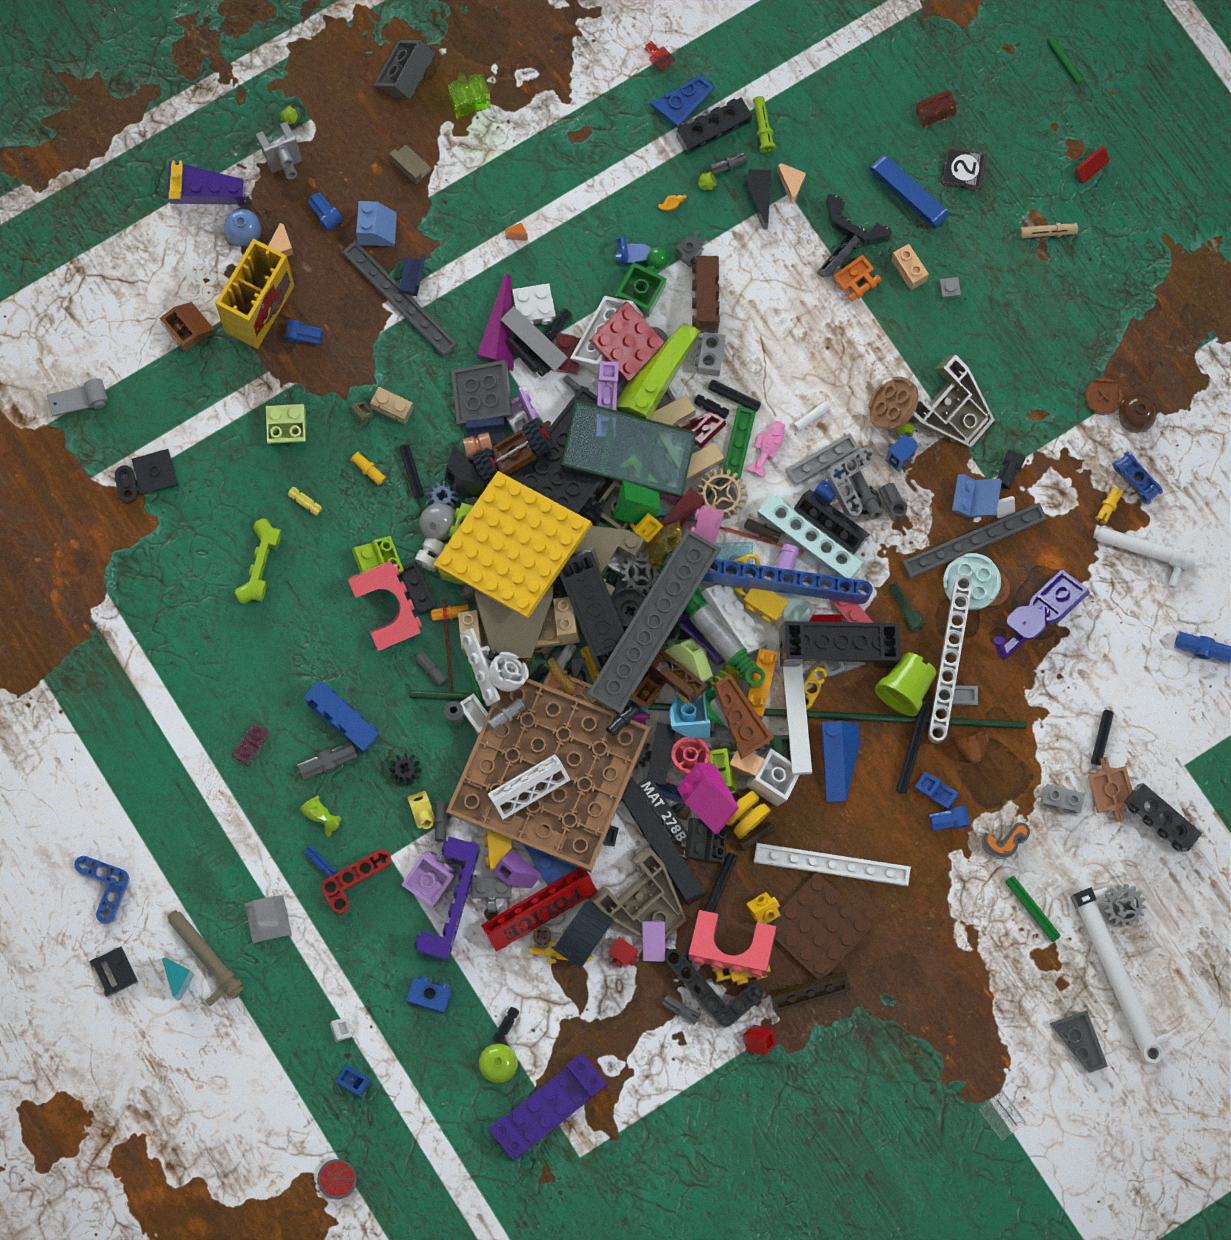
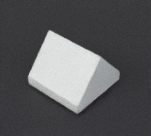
M346 1018L331 1021L330 1027L336 1042L352 1037Z

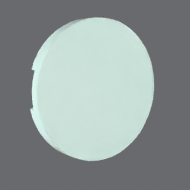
M968 553L958 557L948 565L944 574L943 585L950 601L955 580L962 574L971 577L973 583L968 610L985 608L998 596L1001 588V576L996 565L988 557L977 553ZM965 581L958 582L960 588L966 589L968 587ZM955 600V604L958 607L965 606L963 600Z

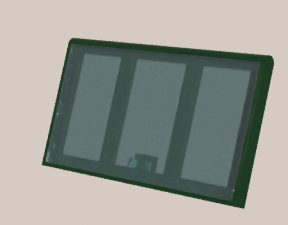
M576 400L560 466L619 482L626 481L681 498L697 432Z

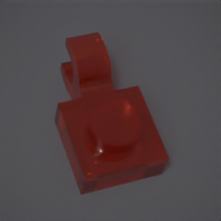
M651 40L645 44V51L652 55L649 58L650 62L661 73L675 62V58L664 46L658 49Z

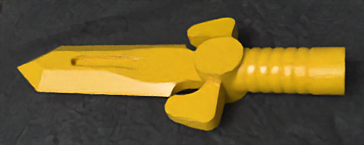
M550 940L549 947L547 948L529 946L528 954L547 956L548 964L556 963V959H552L551 956H555L560 960H568L552 949L557 944L555 941ZM590 956L587 961H589V960H591V959H593V958H595V957H594V956Z

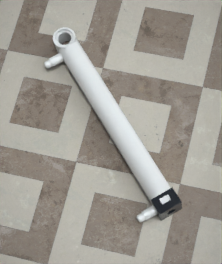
M1092 887L1073 894L1071 896L1072 902L1082 917L1140 1050L1142 1061L1149 1065L1158 1063L1163 1058V1049L1159 1044L1167 1042L1172 1038V1035L1167 1033L1158 1037L1154 1036L1096 904V898L1108 893V889L1104 887L1093 891ZM1149 1049H1153L1156 1052L1155 1059L1148 1057L1147 1052Z

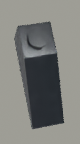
M749 169L748 175H744V186L747 187V195L763 229H767L769 223L771 170Z

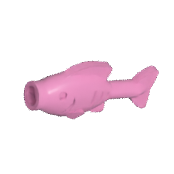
M775 421L768 430L758 437L755 448L761 449V455L756 464L747 467V471L765 477L763 465L767 457L774 458L776 451L781 447L785 424Z

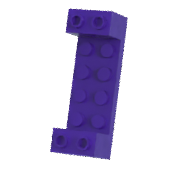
M449 837L448 841L443 842L441 852L444 855L445 861L461 865L459 880L461 882L460 885L456 884L453 893L455 903H451L449 907L448 917L450 920L449 923L445 922L442 932L444 937L422 931L421 936L417 935L414 943L418 955L446 963L450 959L480 853L479 844Z
M581 1053L568 1063L565 1069L516 1109L492 1125L489 1131L513 1162H515L604 1089L607 1083L583 1053Z

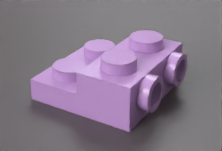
M425 851L402 883V886L431 907H435L458 873L454 871L455 867L448 862L444 864L439 861L440 857L435 852L430 851L428 853Z

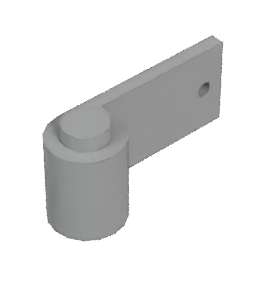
M100 378L88 380L82 387L47 394L52 417L93 407L99 409L108 402L104 384Z

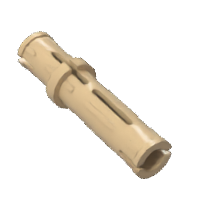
M1058 222L1056 225L1021 227L1022 239L1078 234L1077 223L1061 224Z

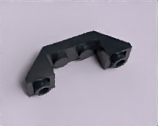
M828 194L826 205L831 226L846 236L849 235L851 238L853 235H856L860 239L862 246L890 240L892 231L884 224L880 225L876 222L868 234L863 227L853 225L844 216L840 217L839 215L844 209L845 202L837 195Z

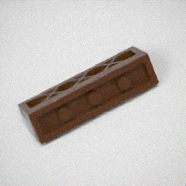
M660 649L657 658L654 659L649 668L650 671L679 694L686 697L692 704L708 688L707 684L662 649ZM660 661H669L671 669H667ZM683 672L685 680H681L674 673ZM697 683L701 687L695 692L688 684Z

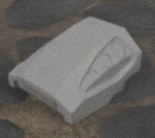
M283 895L253 900L244 904L253 944L292 935Z

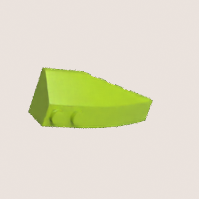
M683 323L633 378L628 381L617 400L616 409L620 412L650 419L701 331Z

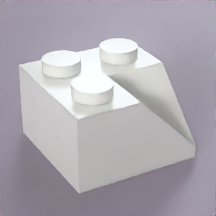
M769 749L760 756L765 760L757 776H750L745 786L777 807L787 801L799 775H792L791 761L773 749Z

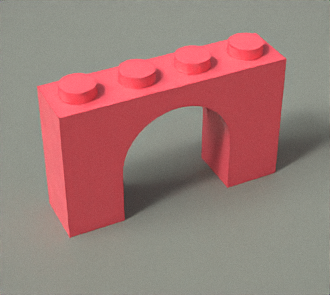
M390 561L347 578L355 598L377 589L389 590L397 597L399 609L396 617L390 623L369 631L378 651L420 634L419 628L422 627L418 616L414 618L412 610L415 608L411 599H406L404 593L407 592L404 582H399L397 575L400 573L397 565H392Z
M699 910L690 946L689 960L697 965L705 963L710 964L711 967L716 969L728 968L734 973L746 972L750 973L753 977H766L776 935V926L757 922L750 948L740 955L731 956L721 952L714 942L718 914Z

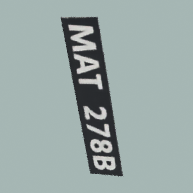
M648 777L637 784L677 845L686 841V829L653 780Z

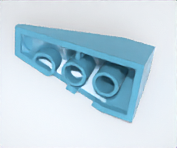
M706 690L702 693V697L698 698L693 704L691 702L685 704L677 693H674L673 703L669 711L671 729L689 737V739H696V737L710 738V719L707 718Z

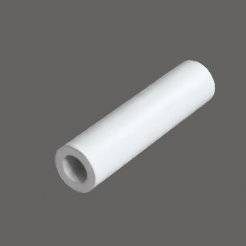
M823 402L795 422L794 427L797 431L802 430L827 412L829 408L826 403Z

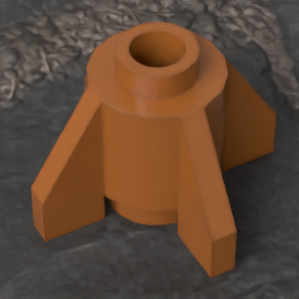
M983 730L965 736H954L955 744L965 756V760H970V763L980 762L981 758L985 756L989 738L988 734L983 733Z

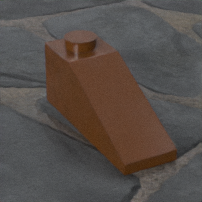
M650 671L631 695L630 700L647 709L657 700L666 683Z

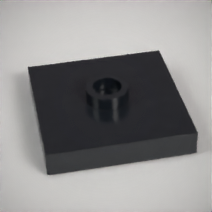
M169 449L131 459L141 495L178 486Z

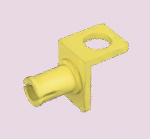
M426 791L408 796L407 798L417 827H422L423 829L431 828L435 817ZM418 797H423V799L419 801H414V799Z

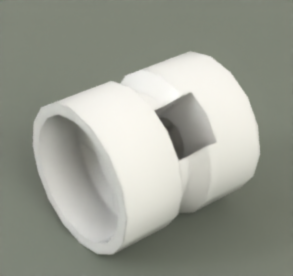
M426 538L422 545L423 550H419L414 561L427 570L436 572L438 568L434 566V562L445 548V544L437 539Z

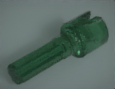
M897 582L890 584L888 588L904 615L902 621L909 633L912 634L921 630L922 625H926L921 613L912 608Z

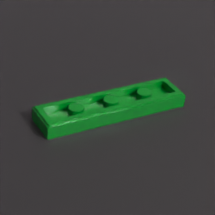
M741 407L737 408L723 468V474H727L728 469L731 470L729 475L731 477L734 473H737L736 481L741 478L756 414L755 410Z

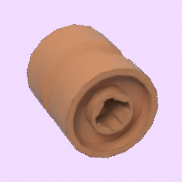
M488 432L479 434L477 438L472 436L463 439L469 462H473V455L485 448H489L494 454Z

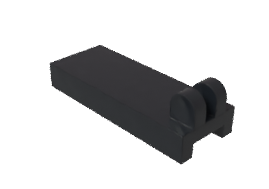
M847 235L817 273L821 277H830L852 249L862 248L860 239L856 235H853L852 238Z
M416 561L402 566L404 571L400 575L418 614H426V611H431L436 607V604Z

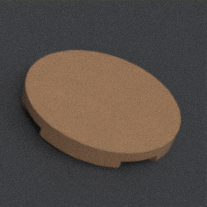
M900 376L894 377L884 385L881 384L874 391L869 401L870 421L884 431L898 429L907 423L918 405L919 393L915 384L909 379Z

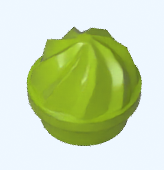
M291 105L279 113L280 120L288 124H294L298 117L296 109H293Z
M705 172L699 177L698 186L703 190H712L717 185L716 179L711 172Z
M908 421L896 429V434L899 438L903 434L907 437H912L915 430L914 426Z

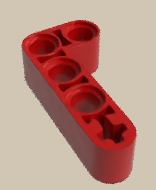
M378 850L323 881L322 891L336 914L344 915L349 911L350 904L344 892L391 866L392 858L388 851ZM382 855L384 858L387 857L386 863L384 864L382 862H378L380 861L379 857ZM372 860H374V862L376 863V869L374 868V865L371 862ZM365 864L371 867L370 872L366 874L361 873L360 868ZM346 874H351L354 876V879L351 883H345L343 881V878ZM335 884L336 890L328 893L326 891L327 885ZM340 900L346 903L345 908L342 910L335 908L336 902Z

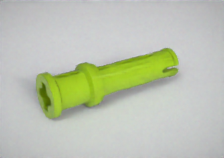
M757 96L753 99L759 129L757 137L760 139L761 144L759 149L760 152L767 153L774 151L776 145L773 143V130L768 122L765 98Z

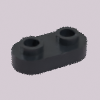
M122 465L115 471L117 493L123 503L130 504L138 496L135 474L131 467ZM124 474L129 475L127 479H123L122 476ZM127 492L132 493L130 497H125V494Z

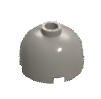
M440 503L428 506L422 512L419 519V526L424 536L439 541L451 538L449 537L450 528L455 526L457 520L454 519L455 510L449 505Z

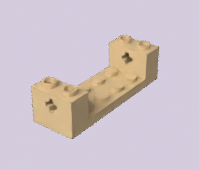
M569 597L553 599L554 607H550L535 649L580 642L578 619ZM478 611L459 612L460 634L473 628L480 647L489 646ZM461 641V649L464 655L467 657L466 650Z

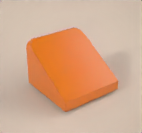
M522 223L505 229L506 239L528 240V234Z

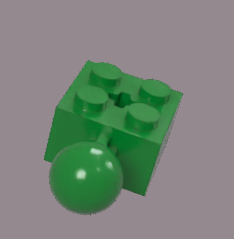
M654 247L647 253V269L633 262L616 293V298L633 301L642 311L643 315L647 317L650 316L666 287L667 278L657 274L658 271L664 270L670 262L668 251L662 247Z

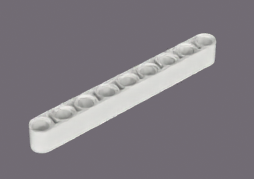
M966 574L958 576L953 585L928 730V738L935 744L941 743L945 739L949 725L973 585L971 577ZM965 581L968 587L962 589L959 587L958 582ZM955 600H963L965 606L958 607L955 604ZM959 618L961 625H954L952 619ZM955 636L958 639V644H951L949 637ZM953 655L955 662H947L945 656ZM944 673L951 675L952 680L950 682L943 680L942 675ZM946 692L949 699L941 700L939 693ZM936 711H943L946 717L944 719L937 718ZM935 729L940 730L942 737H934L932 731Z

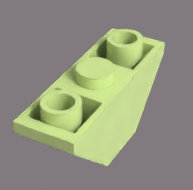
M692 638L671 641L662 646V650L701 681L706 682L712 678L713 675L706 650Z

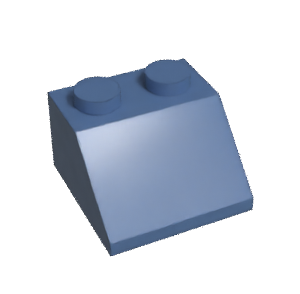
M359 201L356 231L357 245L395 246L397 212L379 202Z

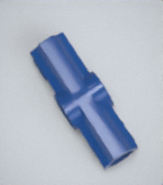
M1181 631L1178 632L1174 648L1194 653V656L1201 659H1214L1228 664L1231 663V646L1215 642L1211 637L1194 636Z

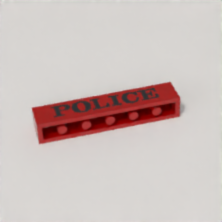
M577 868L483 923L481 927L497 952L515 940L522 938L538 926L590 898L598 891L587 871Z

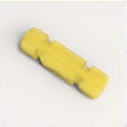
M292 487L289 490L288 496L293 500L296 499V502L307 510L310 509L311 513L318 515L321 512L322 507L314 503L304 493H300L297 488Z

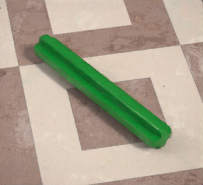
M1015 876L1007 879V886L1052 942L1059 939L1060 933Z

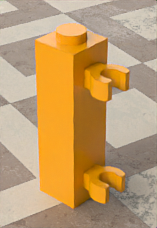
M760 648L756 664L765 672V682L760 688L754 689L750 687L747 699L762 720L778 652ZM753 673L752 681H759L761 676Z

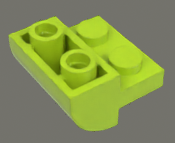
M391 536L376 539L372 543L352 549L360 573L387 561H390L392 565L396 564L399 573L404 571Z

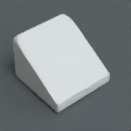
M523 410L507 418L514 433L530 422L526 412Z
M1014 496L998 501L996 513L998 519L1015 513Z

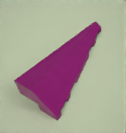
M505 273L477 357L490 363L505 360L507 361L508 370L513 371V350L506 343L508 338L513 336V331L501 321V318L512 308L511 276Z

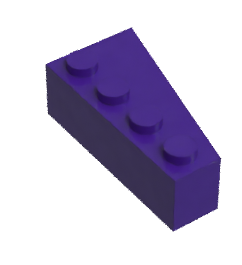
M169 161V171H168V199H169V191H170V177H171V164H172V161ZM183 164L181 199H169L170 204L245 205L244 180Z

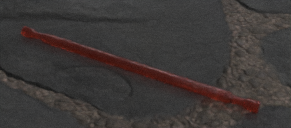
M720 526V529L779 547L783 546V543L778 542L776 544L762 537Z
M443 599L446 653L451 692L454 691L452 685L453 677L446 599Z

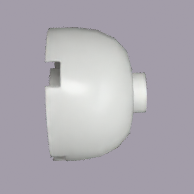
M502 652L494 658L489 666L490 680L499 690L505 692L515 691L528 679L529 671L526 664L517 660L519 657L515 654Z

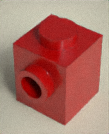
M620 936L607 954L613 958L612 962L619 968H622V966L625 968L629 965L633 966L639 958L637 956L638 950Z

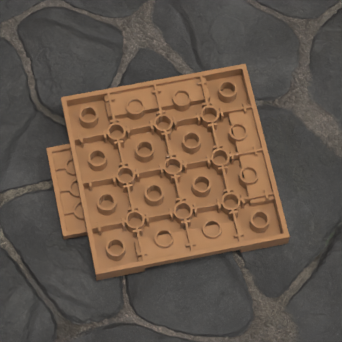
M551 668L544 685L527 679L515 691L505 692L498 689L500 700L494 703L489 710L446 813L449 816L481 829H487L592 873L630 777L650 734L651 727L631 720L630 724L621 729L615 737L610 736L606 731V727L616 719V711L587 694L592 687L591 684ZM519 698L526 708L515 715L511 722L507 721L494 732L487 721L499 714L502 708L508 707ZM555 754L565 768L570 781L507 818L502 819L488 793ZM561 770L553 775L552 780L557 781L564 777ZM538 783L535 790L540 791L544 789L546 783ZM522 792L518 800H525L529 793ZM505 802L500 805L502 811L508 810L512 803Z

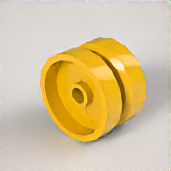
M753 790L736 802L739 809L726 823L727 826H732L740 821L733 831L739 839H742L771 812V809L765 803L753 809L760 798Z

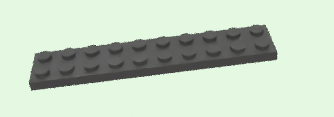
M687 529L587 693L589 696L618 713L623 712L630 701L631 695L639 686L721 551L720 547Z

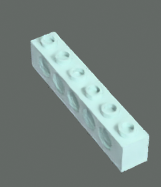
M771 494L758 510L757 517L774 530L782 532V536L835 576L852 579L863 564L861 558L857 554L848 552L846 547L838 541L832 540L830 535L823 530L820 531L815 527V524L800 516V513L793 509L794 507H788L781 497H775ZM781 511L785 514V517L780 519L775 513ZM798 523L801 528L794 530L791 528V524ZM812 534L816 540L808 541L806 535ZM828 546L831 549V551L829 553H824L821 550V547ZM843 557L846 563L839 564L836 558Z

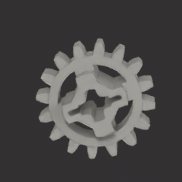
M642 553L638 554L635 561L626 558L624 560L626 564L620 566L623 571L619 573L620 576H623L620 582L626 583L624 588H636L648 594L660 575L656 571L660 566H654L656 560L650 561L649 555L643 558Z
M1118 884L1116 885L1117 890L1110 888L1111 895L1105 894L1108 901L1103 902L1107 906L1103 911L1109 913L1107 919H1114V924L1117 925L1120 922V926L1125 927L1127 922L1129 926H1133V920L1139 922L1138 916H1144L1141 910L1146 909V906L1142 905V902L1146 899L1140 897L1142 892L1136 891L1135 886H1131L1129 889L1128 884H1124L1123 888ZM1124 893L1123 896L1116 897L1117 895ZM1119 902L1126 903L1131 909L1124 908ZM1133 913L1131 916L1125 918L1127 914Z

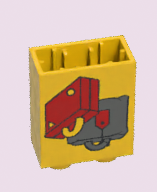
M255 239L251 241L215 302L225 333L256 349L259 348L294 288L286 255Z

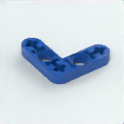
M80 856L75 861V869L82 875L107 883L96 912V917L102 924H110L115 919L129 884V875L123 869L87 856ZM85 860H87L86 863L89 866L93 867V863H96V865L94 866L93 871L88 868H84L83 870H81V866H79V863H83ZM102 866L106 867V876L99 877L97 869ZM112 869L115 870L113 872L114 875L120 876L122 873L123 877L125 878V881H120V883H117L118 880L113 877H111V881H109L108 879L111 876ZM112 891L118 893V899L115 902H110L107 898L108 894ZM105 902L110 906H115L114 909L109 908L110 918L103 920L101 913H105L107 910V906H104Z

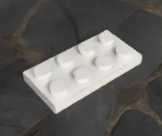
M718 584L701 592L709 606L712 607L719 618L724 621L746 647L748 654L759 651L760 648L764 649L768 645L763 634L759 632L753 619L748 615L730 585Z

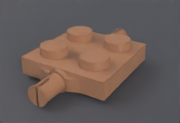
M1108 757L1099 758L1103 770L1088 775L1097 813L1114 811L1116 822L1124 821L1121 809L1128 806L1124 801L1133 791L1126 766L1110 768Z

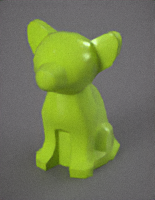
M316 796L303 804L300 811L309 819L323 823L325 834L327 837H330L331 832L339 827L341 817L330 815L328 809L320 803V797Z

